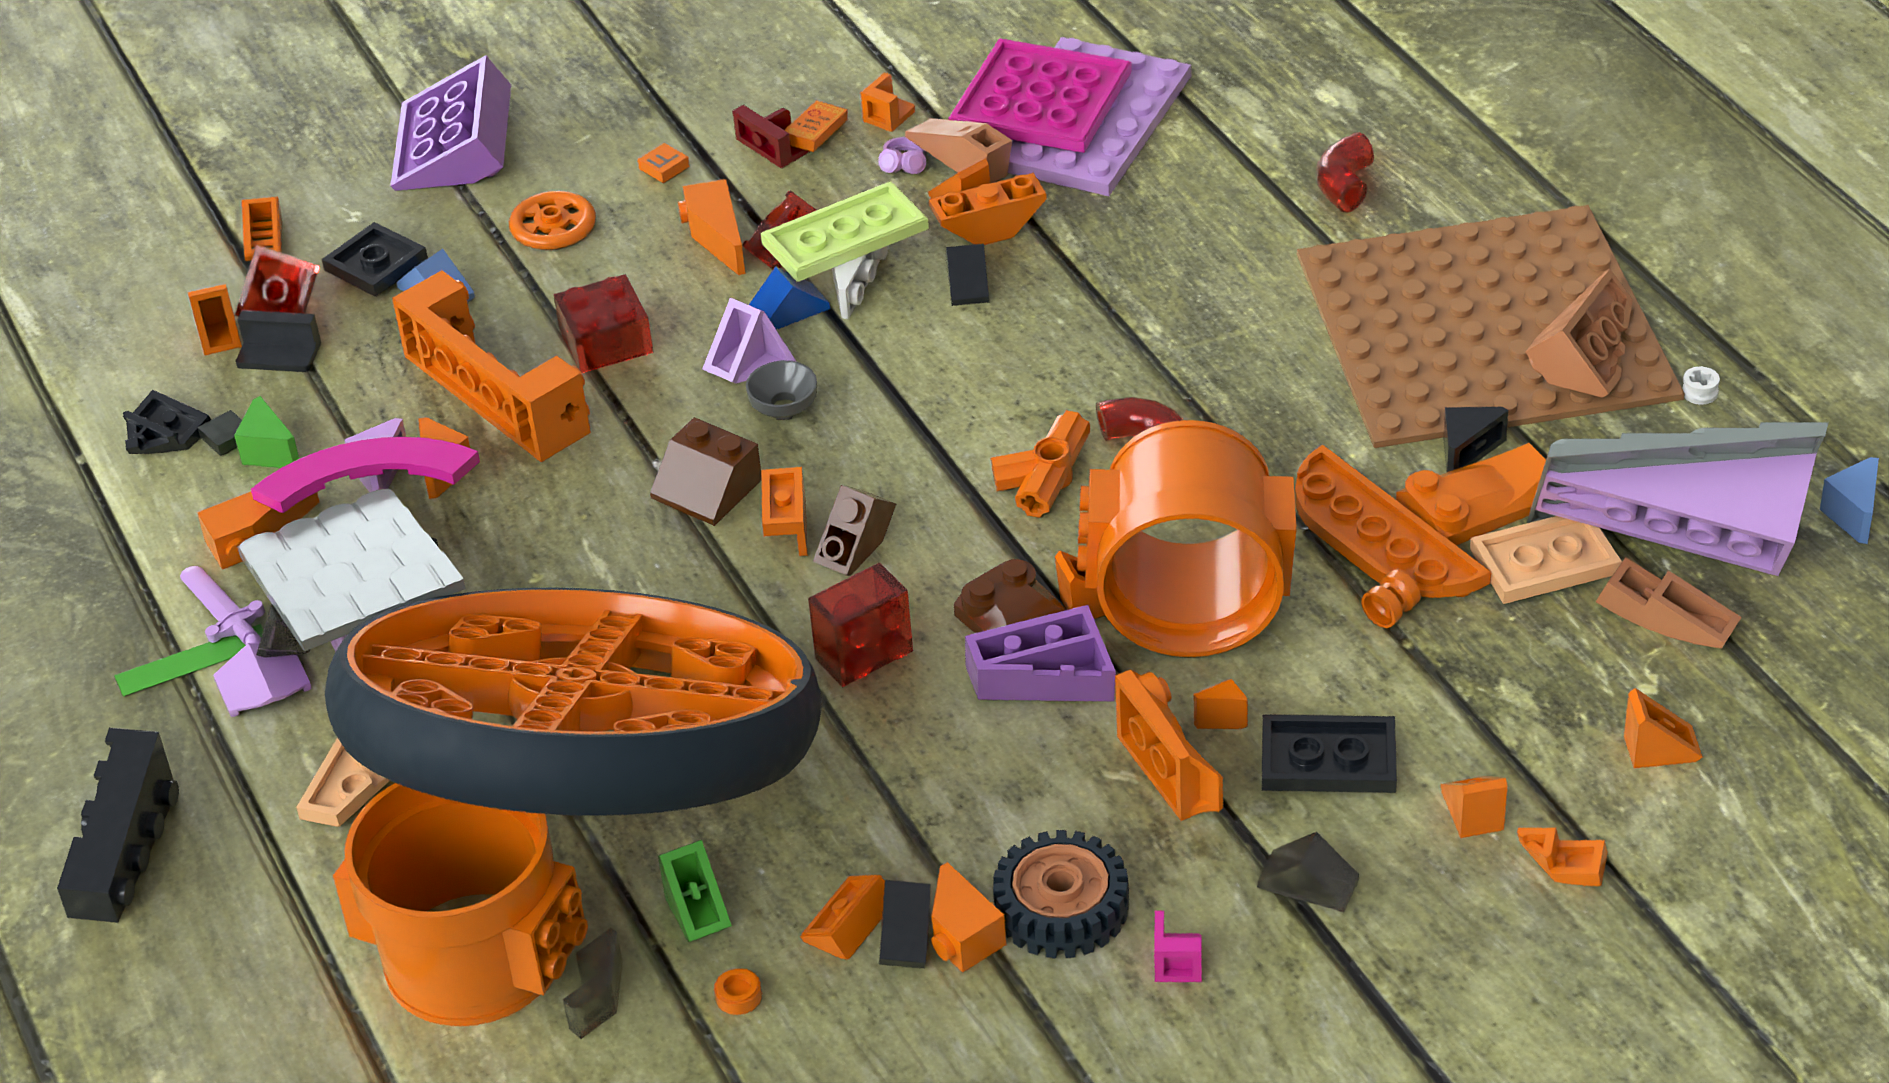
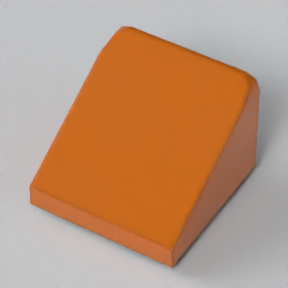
M1232 679L1194 694L1195 727L1197 729H1243L1248 726L1247 697Z

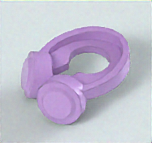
M898 137L884 144L878 163L880 168L887 173H896L902 169L909 174H918L926 166V151L906 137ZM900 150H909L903 154L900 152Z

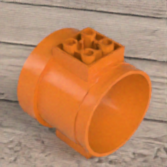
M1197 420L1173 421L1151 427L1132 438L1123 446L1114 458L1110 470L1090 469L1089 486L1080 487V511L1088 512H1080L1078 544L1086 545H1078L1077 571H1086L1085 588L1097 589L1099 602L1104 614L1114 628L1123 636L1143 648L1160 654L1178 657H1201L1223 653L1239 647L1253 639L1268 626L1279 609L1282 597L1290 596L1296 539L1294 477L1270 476L1263 456L1248 439L1225 426ZM1180 519L1210 520L1237 529L1222 538L1195 544L1168 542L1152 537L1142 531L1159 523Z
M394 783L377 794L357 815L347 835L344 852L345 859L333 875L349 937L377 945L388 988L396 1001L411 1014L440 1025L473 1026L493 1022L521 1010L539 995L544 996L553 980L559 979L563 974L566 960L574 947L581 945L587 934L588 922L584 918L581 902L582 891L578 887L575 867L554 861L545 814L466 804L426 794ZM480 894L494 895L467 907L448 911L428 912V910L456 898Z

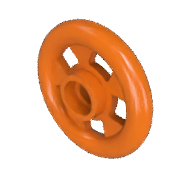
M566 191L543 192L523 200L515 207L509 218V229L512 236L527 247L540 250L560 249L584 239L595 225L596 213L592 204L578 194ZM574 208L578 212L570 214L567 209ZM526 217H534L533 223H523ZM569 224L576 225L574 228L568 231L565 230ZM540 230L542 233L548 234V235H539V234H536V233H537V231Z

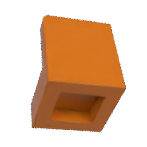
M884 72L861 92L863 122L893 132L915 113L914 104L899 99L898 96L893 94L891 74Z

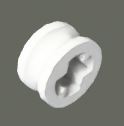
M1700 366L1690 368L1685 372L1682 389L1685 393L1684 398L1687 401L1702 405L1709 404L1717 399L1720 378L1715 370Z

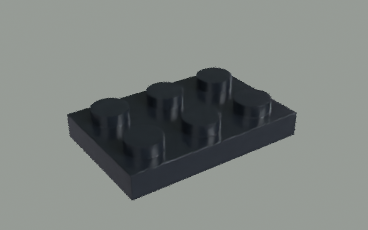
M1263 714L1262 791L1396 793L1395 716Z

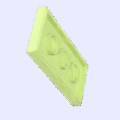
M890 181L761 233V241L789 274L799 282L929 229L928 218Z

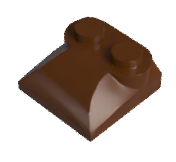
M1019 559L1005 561L968 582L954 602V616L974 633L1067 610L1036 580V570L1033 565Z

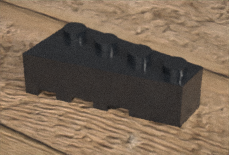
M121 728L108 729L105 743L110 745V753L107 761L98 760L93 775L96 780H99L97 793L94 800H85L81 812L82 837H73L57 887L67 918L118 923L126 905H130L134 898L136 882L141 872L146 871L150 860V851L155 840L162 836L164 820L170 807L176 805L179 796L178 782L173 779L160 734L155 731Z

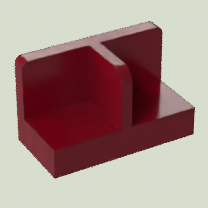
M744 104L732 110L736 140L781 169L810 153V151L790 145L789 133L785 129L791 124L790 111L786 108H781L766 117L759 115Z

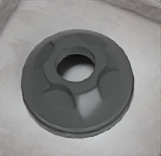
M784 360L770 362L755 369L746 381L747 397L752 407L762 414L775 417L776 420L792 419L794 415L804 411L815 400L817 394L816 375L812 369L799 362ZM780 400L793 401V403L774 405L777 401Z

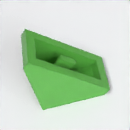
M261 396L254 398L234 435L242 464L282 468L298 460L299 455L294 436Z
M702 840L658 855L665 899L688 942L732 926Z

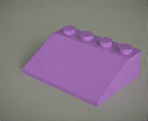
M487 56L478 59L402 102L391 187L395 191L472 184L485 177L496 175L503 168L511 83Z

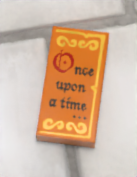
M816 100L785 129L789 133L790 145L814 152L847 121L848 110Z

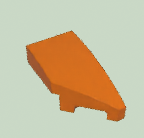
M1518 828L1519 842L1554 882L1582 886H1602L1608 854L1605 840H1559L1556 828Z

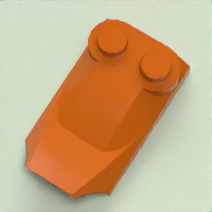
M1527 443L1505 453L1441 475L1430 470H1421L1408 476L1405 481V488L1396 492V500L1452 543L1459 545L1471 540L1472 537L1486 534L1529 516L1546 459L1530 443Z
M1131 669L1115 675L1117 737L1180 821L1204 812H1219L1223 808V776L1185 739L1181 726L1168 707L1167 702L1171 701V692L1164 678H1157L1152 672L1140 675Z

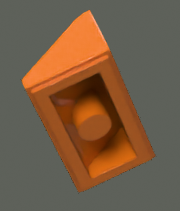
M849 876L800 936L802 941L838 958H851L882 919L885 885L882 876Z

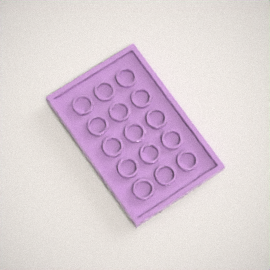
M1061 37L1054 48L1128 60L1132 62V72L1085 153L1012 140L1008 173L1014 175L1034 173L1040 181L1110 196L1190 79L1191 65L1180 63L1173 59H1162L1144 55L1140 52L1115 49L1108 45H1097L1079 41L1075 38Z

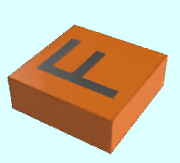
M665 143L638 159L639 169L662 183L690 167L688 156Z

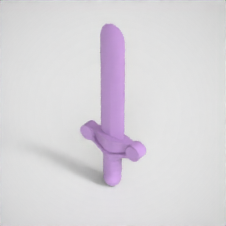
M191 566L182 571L180 575L181 580L219 621L205 630L209 642L214 643L223 637L237 635L245 645L248 643L262 644L260 635L251 627L255 619L265 613L261 601L255 600L248 606L239 608L201 567Z

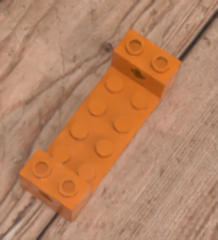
M441 270L392 298L405 357L538 461H545L591 433L588 419L590 409L585 401L583 389L585 380L581 371L576 366L569 365L558 356L551 358L522 376L499 363L492 353L485 352L475 343L473 333L475 323L470 315L467 302L469 293L466 286L460 280L453 279Z

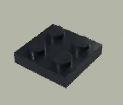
M373 222L322 258L324 271L376 297L404 277L413 268L428 259L425 246Z

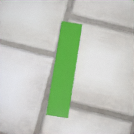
M262 625L253 626L252 628L260 635L262 644L270 645ZM237 635L223 637L217 642H207L116 674L114 677L122 696H126L231 659L246 645Z

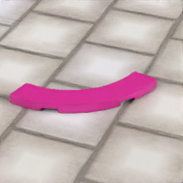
M421 437L365 439L340 444L302 457L264 478L251 488L253 500L281 513H285L301 500L325 489V483L348 475L350 480L366 476L384 474L383 470L404 469L408 470V474L427 476L455 485L480 462L478 451L443 440Z

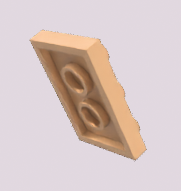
M1559 516L1472 537L1470 543V551L1475 559L1491 571L1490 583L1503 604L1613 576L1622 563L1599 527Z

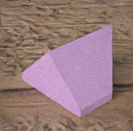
M730 298L702 369L730 382L740 383L747 381L750 374L764 364L781 360L797 362L764 311Z

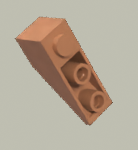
M930 118L907 130L905 133L907 139L956 172H960L986 158L989 163L990 184L1006 177L1008 174L1012 140L987 123Z

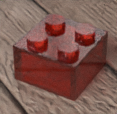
M626 274L608 277L602 281L580 287H572L566 291L553 294L559 330L581 373L654 353L648 316Z
M880 562L808 598L815 659L842 688L913 651L908 590Z

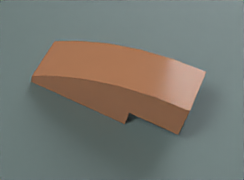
M1627 557L1624 558L1596 600V603L1643 628L1670 638L1715 648L1723 647L1742 618L1668 570L1661 580Z

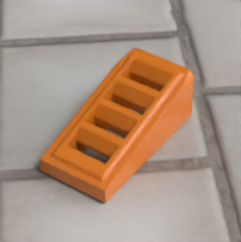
M278 196L242 200L245 261L282 258V216ZM272 220V221H266V222H256V223H253V222H255V221ZM272 229V230L254 231V232H253V230ZM273 237V239L253 241V239Z

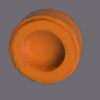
M736 968L728 970L717 978L714 985L716 1003L722 1011L728 1014L742 1015L749 1013L760 1004L762 999L760 980L754 972L747 969Z

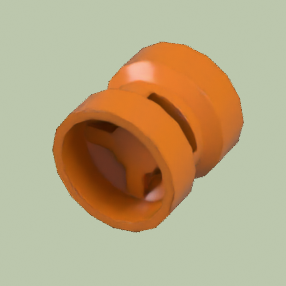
M1393 570L1382 578L1380 586L1372 587L1363 595L1361 605L1367 617L1374 624L1382 628H1390L1401 619L1403 612L1410 611L1419 603L1421 593L1416 582L1403 571Z

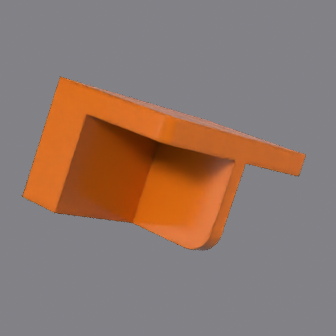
M802 467L761 470L762 527L764 537L797 534L799 556H808L806 498Z

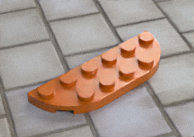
M1324 445L1315 449L1302 462L1297 472L1295 485V504L1302 521L1318 537L1378 583L1390 571H1403L1416 582L1421 597L1429 598L1465 597L1471 592L1482 589L1490 584L1491 571Z

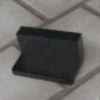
M242 310L238 318V324L243 345L235 362L239 369L308 372L321 345L315 314Z

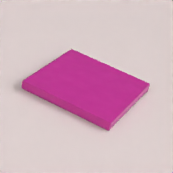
M1000 38L948 117V120L987 123L1011 140L1085 153L1130 76L1132 62Z

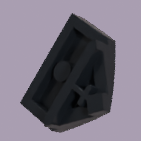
M152 390L133 413L130 411L123 412V418L127 424L128 439L125 440L126 450L129 454H152L188 450L201 439L198 427L210 421L211 418L208 414Z

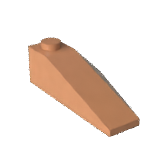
M1608 269L1599 276L1536 337L1525 351L1529 356L1533 369L1542 374L1548 384L1603 398L1612 391L1620 380L1622 369L1617 365L1618 357L1625 353V345L1621 342V335L1629 326L1632 298L1611 269Z

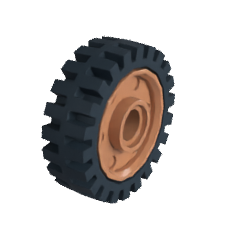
M1056 830V838H1050L1048 831L1038 833V842H1034L1029 836L1021 840V849L1013 845L1007 850V858L1002 856L999 860L998 870H995L993 876L994 906L1004 914L1006 937L1012 936L1013 944L1020 949L1027 944L1028 953L1038 956L1041 949L1044 948L1046 958L1055 959L1057 958L1058 950H1064L1066 959L1076 957L1077 948H1080L1084 955L1094 952V942L1101 948L1109 943V935L1116 937L1121 931V924L1125 925L1129 910L1128 875L1120 855L1115 856V849L1109 844L1102 847L1101 839L1092 836L1086 842L1085 833L1075 831L1072 838H1067L1066 830Z

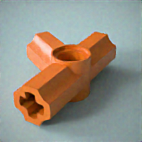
M1066 410L1063 415L1057 416L1047 437L1038 441L1033 450L992 457L991 465L996 491L1019 488L1015 496L1016 506L1025 511L1027 516L1040 518L1042 514L1048 513L1060 490L1069 486L1072 482V467L1091 431L1089 421L1081 417L1079 412Z

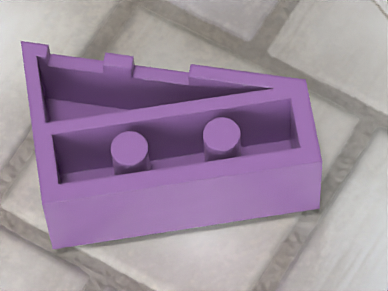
M1088 605L965 636V667L978 700L1114 701L1116 671Z

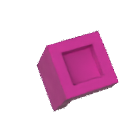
M1155 911V982H1202L1201 934L1165 933L1164 911Z

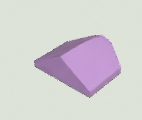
M248 643L213 675L231 717L238 716L239 711L262 707L282 700L301 689L304 692L311 689L310 681L294 647Z

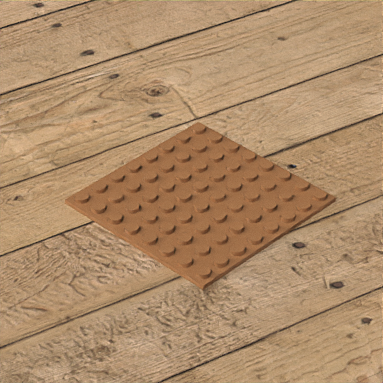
M1589 205L1572 206L1559 210L1534 212L1513 217H1499L1493 220L1461 223L1440 228H1426L1414 232L1388 234L1386 236L1361 240L1353 239L1348 242L1315 245L1313 247L1297 249L1298 259L1374 448L1443 438L1445 407H1504L1509 410L1507 427L1684 400L1685 393ZM1608 269H1611L1632 298L1629 326L1621 335V342L1625 345V353L1618 357L1617 365L1622 369L1620 380L1612 391L1603 398L1548 384L1542 374L1533 369L1529 356L1525 351L1536 337L1599 276Z

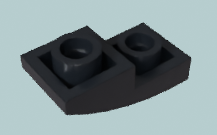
M885 880L879 965L925 969L931 884Z

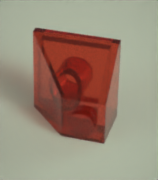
M256 245L234 316L239 317L242 310L305 314L320 266L281 251Z

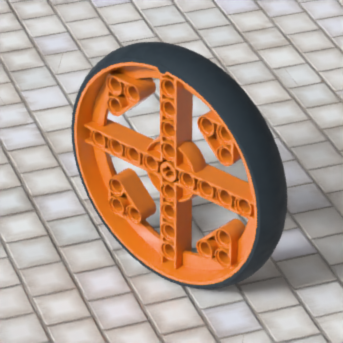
M557 587L512 588L459 593L425 599L382 612L355 627L341 642L328 668L324 693L330 723L345 750L357 762L392 782L426 794L471 805L528 813L583 816L634 815L690 809L735 799L761 790L789 774L805 757L818 731L822 709L821 692L816 674L802 649L783 634L762 623L726 610L675 598L616 590ZM636 667L671 673V677L636 674L630 668ZM473 711L510 715L518 720L513 726L473 720Z

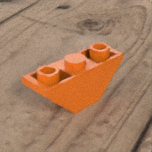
M1030 173L1017 175L1011 179L991 184H982L978 187L956 193H947L943 196L929 199V206L941 227L972 244L987 245L1013 238L1047 198L1046 192L1035 174Z

